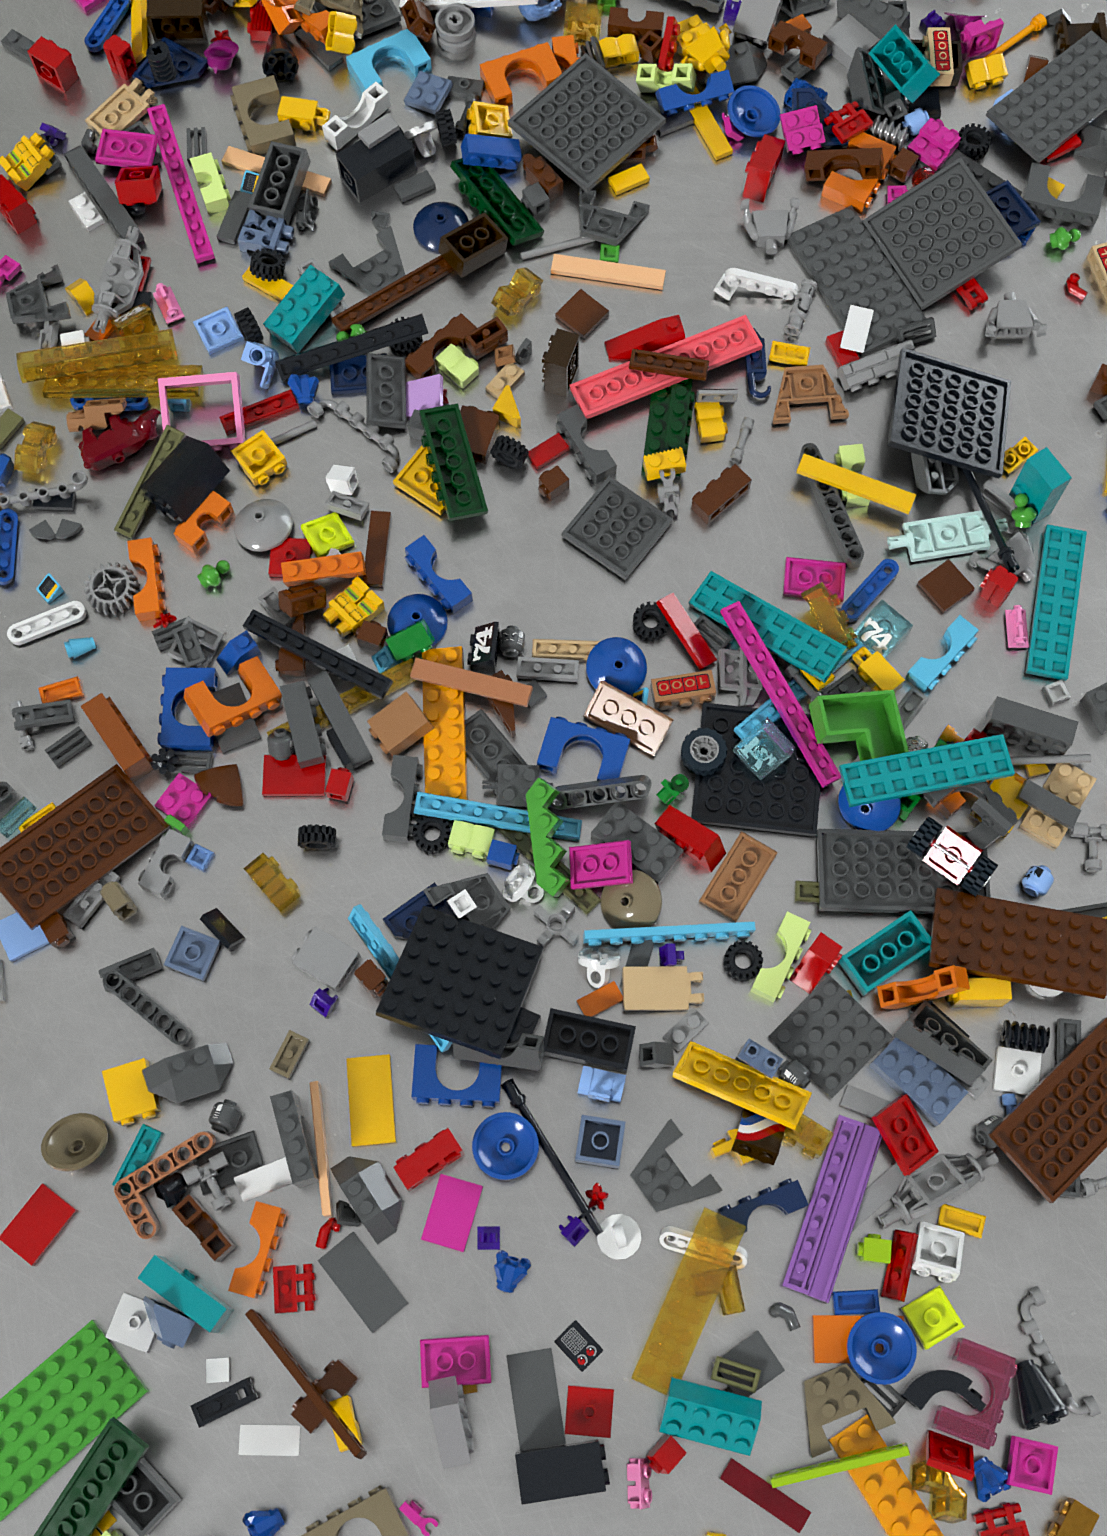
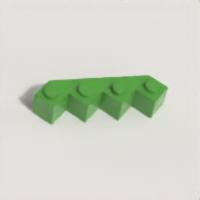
M538 777L526 793L536 883L553 897H559L570 883V879L555 867L567 850L551 838L564 821L548 810V807L560 792L544 779Z

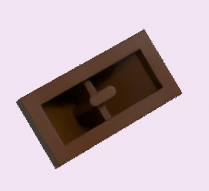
M1029 54L1023 83L1045 67L1049 62L1048 58Z

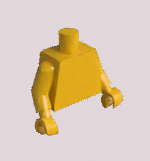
M727 23L719 27L721 30L720 34L714 26L686 49L691 57L688 58L686 55L680 62L682 64L692 63L694 69L698 71L705 70L709 74L715 70L718 72L724 71L726 68L725 62L730 58L728 52L730 48L729 34L732 33Z

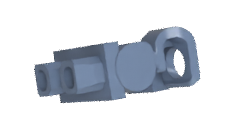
M249 210L238 238L240 251L248 252V250L256 251L257 249L261 251L264 248L265 251L271 249V252L275 250L277 254L287 255L289 242L282 240L283 238L293 239L294 227L286 225L282 218L277 219L269 215L266 216V219L262 220L261 216L254 210Z
M750 1038L742 1046L735 1060L755 1068L771 1079L783 1061L781 1057Z

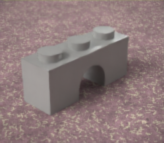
M171 829L160 838V846L156 852L154 851L151 854L147 869L141 872L138 879V885L142 889L164 900L175 882L170 875L164 873L166 863L173 859L185 862L195 845L192 839Z

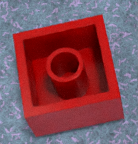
M41 36L27 51L37 76L66 93L78 80L77 68L73 63L71 53L67 49L57 46L52 40H47Z
M158 165L121 168L115 180L119 204L132 206L136 203L153 204L157 202L162 190Z

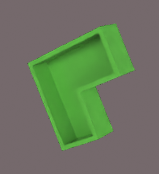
M894 690L817 696L809 704L817 744L856 740L860 761L909 752Z

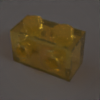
M803 1114L796 1130L789 1127L785 1128L782 1140L790 1146L794 1147L797 1145L802 1148V1153L811 1159L816 1157L818 1159L834 1133Z

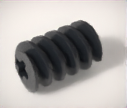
M163 41L154 43L146 51L154 79L159 82L174 80L176 78V71L167 44Z
M1005 1020L1003 1023L1001 1042L1005 1041L1007 1048L1014 1042L1015 1049H1018L1020 1044H1023V1049L1027 1051L1029 1045H1031L1032 1052H1036L1037 1048L1040 1047L1041 1053L1044 1054L1049 1044V1027L1045 1029L1044 1026L1040 1025L1037 1028L1035 1024H1031L1028 1027L1027 1023H1021L1019 1026L1017 1021H1013L1011 1024L1009 1020Z

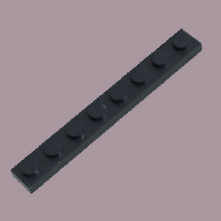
M419 314L277 360L275 363L283 381L289 379L291 374L301 375L428 334L429 332L423 314Z
M254 609L242 625L245 630L382 700L393 683L392 679Z

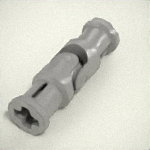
M811 279L802 280L800 293L796 295L789 314V322L784 327L785 333L790 336L796 337L800 335L801 325L805 322L809 306L813 301V293L818 288L817 283Z

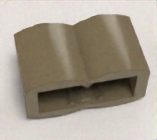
M110 881L102 887L100 891L101 896L119 920L124 921L138 911V908L119 882Z

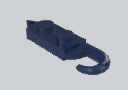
M753 328L763 346L761 350L745 356L748 390L753 397L765 398L770 394L771 386H768L767 390L761 393L756 390L755 382L763 380L767 373L765 339Z

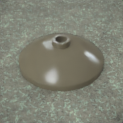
M632 870L633 883L604 886L601 895V909L605 919L614 929L651 927L658 919L662 909V895L659 886L648 874L639 870ZM625 898H628L629 903L627 905L624 904Z
M77 1113L64 1117L52 1125L46 1132L41 1143L42 1156L45 1162L53 1169L59 1171L81 1169L95 1161L105 1149L108 1141L107 1128L100 1118L92 1114Z

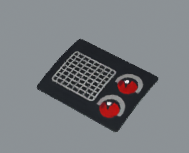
M576 1320L554 1341L581 1372L603 1352L601 1346Z

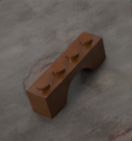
M882 148L807 151L804 166L806 180L825 181L831 171L835 172L840 169H853L860 173L862 179H880L884 165Z
M462 313L457 317H453L443 329L437 330L431 339L424 341L418 350L406 357V370L416 380L433 376L436 373L434 358L437 353L447 348L450 344L465 349V335L477 329V327Z

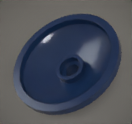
M434 202L426 205L417 213L413 223L414 235L423 247L438 252L440 237L469 220L466 213L459 206L449 202Z

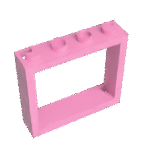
M237 372L158 378L163 431L166 425L170 426L167 389L232 383L237 437L202 441L208 443L214 451H221L222 447H229L230 450H233L245 442L240 375Z

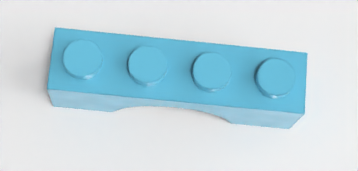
M959 615L943 635L947 643V654L938 659L921 657L908 671L905 679L922 693H925L928 688L932 690L939 682L937 678L941 674L945 676L952 668L950 664L954 660L958 662L965 654L963 650L967 646L971 648L978 638L975 636L979 630Z

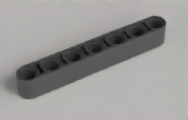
M79 145L64 153L70 167L121 239H125L128 227L138 228V226L124 206L119 204V199L83 147ZM141 231L136 244L144 240Z
M806 443L802 446L799 463L803 454H810L815 458L823 460L815 444ZM806 477L843 563H846V567L849 569L858 568L863 560L864 550L837 489ZM820 487H825L827 490H821ZM827 504H833L835 507H829ZM834 521H840L842 524H836ZM842 538H848L850 542H845ZM850 555H855L858 559H852Z

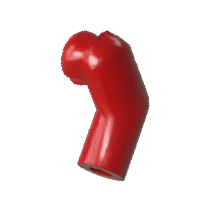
M1072 273L1066 281L1068 292L1083 301L1088 292L1079 287L1078 281L1080 276Z
M336 1217L329 1218L320 1227L315 1244L316 1247L325 1249L331 1231H340L342 1225L337 1224Z

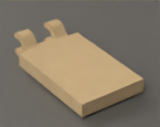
M135 78L129 86L124 83L89 115L85 121L100 136L103 129L124 131L141 119L148 112L147 108H151L149 104H154L158 99L154 96L155 92L150 88L142 96L139 95L145 90V87L141 85L142 81Z
M687 966L623 967V1011L689 1010V1004H702L704 1002V993L691 994V983H701L703 981V972L687 973Z

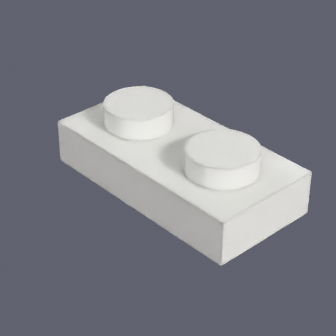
M85 192L69 200L71 207L88 232L105 223Z

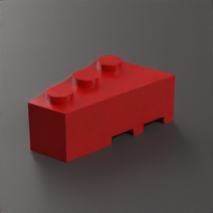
M764 134L761 141L758 140L755 151L752 152L750 161L746 165L745 173L748 174L742 197L764 203L767 188H770V180L773 174L775 175L786 140Z
M1 174L0 212L19 235L37 224L34 217L36 212L28 204L21 192L16 190L10 179L7 180Z
M671 805L667 807L654 823L660 833L682 848L687 855L711 873L726 855L720 836Z
M820 932L789 980L810 994L825 972L830 974L843 956L839 953L843 947Z
M447 1128L434 1135L433 1139L429 1142H424L414 1149L415 1152L407 1156L406 1154L396 1161L397 1165L393 1168L406 1189L410 1192L465 1154L450 1129Z

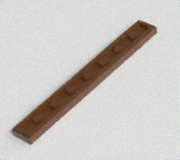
M440 255L332 317V322L339 331L349 332L352 330L350 328L352 324L361 325L453 272L454 269Z
M250 1309L245 1314L343 1443L354 1457L358 1459L367 1455L365 1448L262 1315L256 1310Z

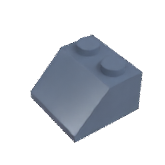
M145 1296L143 1302L152 1331L158 1335L156 1339L162 1341V1344L174 1349L176 1345L183 1348L195 1321L183 1312Z

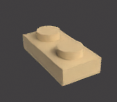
M514 363L505 365L485 387L486 392L498 399L505 386L510 385L512 390L524 377L525 371Z

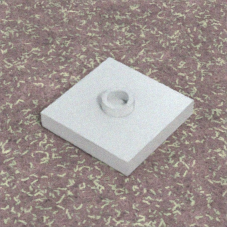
M998 1046L996 1049L992 1090L1027 1096L1039 1084L1042 1053Z
M123 1293L105 1337L149 1353L156 1333L152 1331L143 1299Z

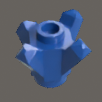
M291 374L287 384L296 395L298 404H309L314 401L313 398L319 383L317 377Z
M501 1250L496 1254L497 1263L494 1265L497 1276L496 1287L501 1291L512 1293L517 1284L527 1275V1270L531 1267L530 1260L527 1258L520 1260L516 1257L508 1256L506 1251Z
M983 1457L974 1463V1475L979 1500L987 1502L991 1498L990 1493L994 1496L1002 1490L1006 1491L1011 1488V1485L1005 1484V1480L1008 1479V1471L995 1465L987 1457Z
M277 1508L268 1511H250L242 1519L245 1526H247L250 1536H274L284 1526L283 1518Z

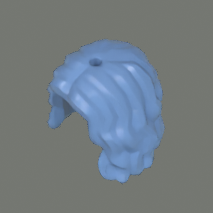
M538 0V4L519 5V9L528 21H538L551 17L554 12L561 9L562 3L560 0H554L551 3L546 0Z

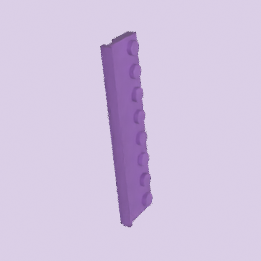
M839 1115L782 1285L783 1287L829 1304L883 1138L877 1128Z

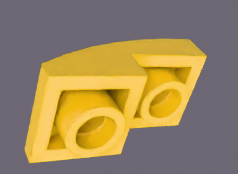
M1026 437L1022 438L1016 445L1005 451L1003 469L1008 474H1011L1025 464L1026 460L1039 450Z
M346 1395L330 1401L331 1406L363 1445L359 1422L355 1420L351 1397ZM333 1430L339 1451L342 1453L349 1450Z

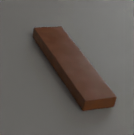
M632 349L629 369L702 381H706L709 367L708 360Z
M371 510L365 556L366 576H363V582L370 587H383L391 512Z

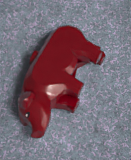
M153 408L141 414L134 422H129L128 418L120 419L119 415L115 414L109 418L111 429L104 431L98 437L93 434L92 427L83 430L82 441L78 447L81 451L84 467L98 471L114 463H121L126 457L137 452L146 441L157 438L159 436L156 431L157 419L161 412Z

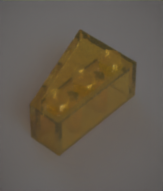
M823 582L801 593L803 599L808 602L811 608L809 611L815 617L821 633L843 644L848 650L857 646L855 640L857 634L852 626H848L847 621H849V617L845 610L841 611L839 605L842 603L836 593L832 594Z

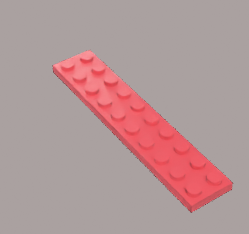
M743 315L653 352L708 360L709 371L759 351L763 345L747 316ZM630 361L570 384V390L585 418L589 419L689 378L629 369Z

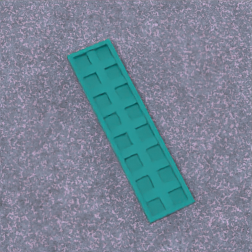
M1049 524L1045 527L1026 674L1063 681L1068 679L1087 531Z
M710 571L688 602L689 606L728 627L720 611L722 608L740 601L768 651L824 683L848 650L843 644L713 571Z
M1003 734L839 766L849 807L1006 778L1015 774Z

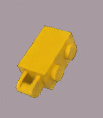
M282 96L277 116L279 122L289 119L292 128L316 131L317 125L323 126L329 121L331 112L326 108H320L318 101Z
M863 646L852 655V659L859 666L856 673L871 688V691L894 690L896 692L902 687L905 679L878 651L871 654Z

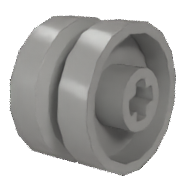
M455 3L446 5L438 11L435 18L438 45L444 51L453 54L464 53L471 49L475 44L476 30L474 14L470 8Z

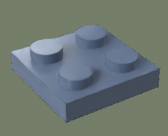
M419 71L404 98L405 105L435 114L442 107L453 83L451 80Z
M181 926L164 966L205 981L221 941Z

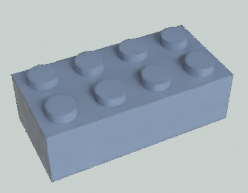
M897 1037L869 1065L900 1095L907 1094L914 1108L934 1127L939 1125L968 1094V1091L941 1066Z

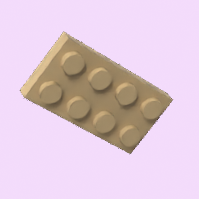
M1056 763L1043 788L1080 809L1097 779L1070 763ZM1030 807L1019 828L1055 849L1059 846L1068 830L1065 826Z

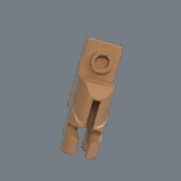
M126 397L88 400L82 410L68 412L66 420L69 432H80L82 427L84 430L92 427L93 430L107 428L110 424V414H120L126 408Z

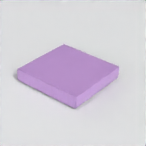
M441 374L406 382V418L410 420L414 409L420 411L443 406V376Z

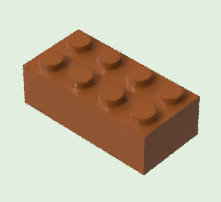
M100 693L81 705V708L133 783L154 770L150 764L153 760L110 696L105 698L103 693Z

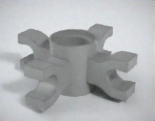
M670 469L671 473L668 477L664 476L663 470H659L663 484L657 482L659 503H664L662 512L667 514V511L672 509L674 516H678L675 503L680 504V491L678 483H673L675 469Z
M568 902L559 914H550L540 905L533 911L534 915L547 925V929L537 939L538 945L545 948L553 936H562L574 946L579 936L566 927V920L575 911V906L572 903ZM553 921H559L562 927L553 929L550 924Z

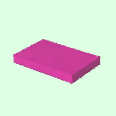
M103 129L95 157L96 164L119 167L152 166L158 136Z
M786 557L783 596L843 602L846 563Z
M624 840L569 847L571 889L577 890L633 883L631 841Z
M440 1174L421 1240L464 1252L483 1186Z
M489 1335L420 1340L422 1388H429L428 1381L455 1375L458 1385L491 1383Z

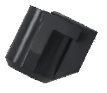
M175 1172L170 1177L155 1183L153 1187L157 1197L164 1200L166 1207L169 1208L180 1203L183 1193L186 1192L187 1183L182 1174Z

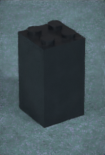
M401 128L370 149L362 140H359L336 153L340 178L361 203L416 171L415 147L411 140L405 138Z
M185 436L140 488L145 493L144 497L157 506L155 509L162 516L168 515L174 521L179 520L185 523L230 472V469L208 443Z
M598 1439L515 1453L522 1505L605 1492V1485H610L607 1468L603 1469L602 1460H606L604 1444H599Z

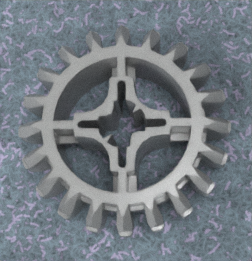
M108 562L106 567L100 564L101 569L99 570L93 568L94 574H88L89 580L85 581L86 588H84L86 599L90 602L91 607L95 608L99 613L103 611L106 615L110 611L113 615H116L117 610L123 613L124 607L130 609L129 603H134L133 595L138 593L137 589L140 587L137 582L138 578L134 575L132 569H128L124 564L120 566L118 562L113 566ZM110 583H111V585L114 587V588H113L114 594H113L112 591L110 590V588H111V587H110Z

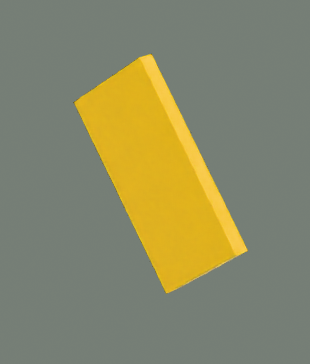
M390 1054L346 1058L352 1147L396 1143Z

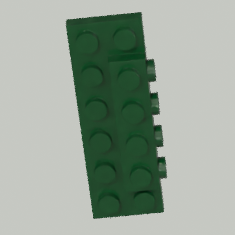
M463 158L451 162L450 168L460 179L459 191L461 194L467 195L470 205L476 207L480 215L485 212L508 237L513 246L543 236V228L494 168L463 164Z
M686 379L652 393L644 455L648 456V454L652 455V453L656 454V452L660 453V451L663 453L664 451L667 452V450L679 449V447L682 448L684 455H687L689 443H685V437L689 438L691 426H687V420L692 419L693 409L689 408V404L694 403L695 391H691L692 379ZM642 463L641 475L646 476V475H645V471H644V467H643V463ZM681 473L676 474L674 479L680 480Z
M458 403L420 410L419 415L424 429L421 443L423 448L427 447L426 461L428 466L432 465L433 468L431 479L433 484L437 483L438 486L436 497L438 502L442 501L443 506H445L448 520L454 521L487 514V504Z

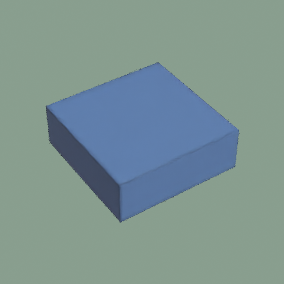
M195 843L185 862L205 872L215 853Z

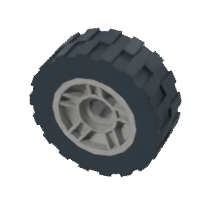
M697 728L695 731L692 730L689 735L687 734L682 743L681 760H683V765L688 768V771L695 773V775H712L714 772H718L725 763L727 756L726 741L716 730ZM701 749H704V751L708 753L706 755H703L700 752Z

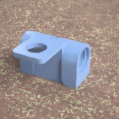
M247 341L241 360L252 365L265 367L260 388L268 389L276 368L275 361L279 360V353L274 348L264 344Z
M583 1065L578 1094L587 1095L588 1098L605 1102L613 1101L620 1103L626 1075Z

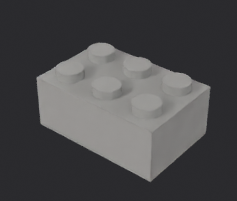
M456 1375L428 1381L430 1411L443 1469L470 1464V1453L474 1452L471 1424L468 1422L467 1405L464 1403L462 1384H457Z

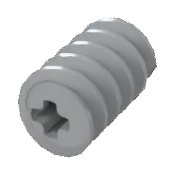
M879 114L868 134L872 133V136L878 137V139H885L887 143L892 142V145L898 146V150L901 151L910 136V133H907L908 127L906 126L903 130H900L901 124L899 123L895 128L894 121L887 124V117L880 121L881 115Z

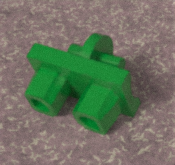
M683 774L673 776L671 781L664 779L661 782L664 787L656 795L668 805H671L676 799L682 801L686 796L680 792L687 790L689 780Z

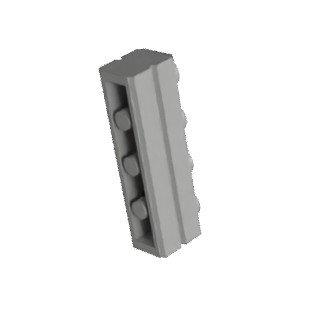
M912 340L839 367L837 374L841 380L843 390L851 389V392L862 389V385L868 383L870 386L880 382L879 378L886 376V379L896 376L901 349L906 348L915 351Z

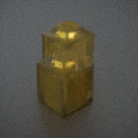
M519 268L516 270L509 285L498 288L491 304L507 316L517 315L540 293L541 284L544 280L528 268Z
M33 421L24 427L22 434L25 437L22 445L17 444L15 449L14 469L37 475L46 468V450L54 446L57 441L55 426Z
M262 853L243 869L272 904L282 912L300 897L296 891L298 886L291 878L287 880L277 868L280 865L273 856L268 858Z
M926 1461L914 1464L912 1468V1490L933 1494L932 1519L951 1524L967 1520V1494L962 1487H958L951 1476L952 1474L928 1466Z

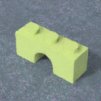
M692 63L674 64L673 71L670 72L660 70L657 64H638L636 83L641 93H656L659 88L677 84L683 92H694L697 75Z
M211 152L190 158L198 185L210 183L209 186L200 189L208 214L227 210L229 207L228 201L231 200L228 189L224 190L223 188L226 183L223 174L218 173L221 170L218 160L213 159Z
M863 444L839 446L837 454H834L835 465L851 471L863 470L865 464ZM840 489V498L844 501L845 508L869 506L870 500Z

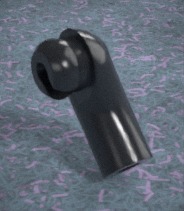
M136 203L132 206L122 204L130 216L144 214L146 210L145 206L141 203Z

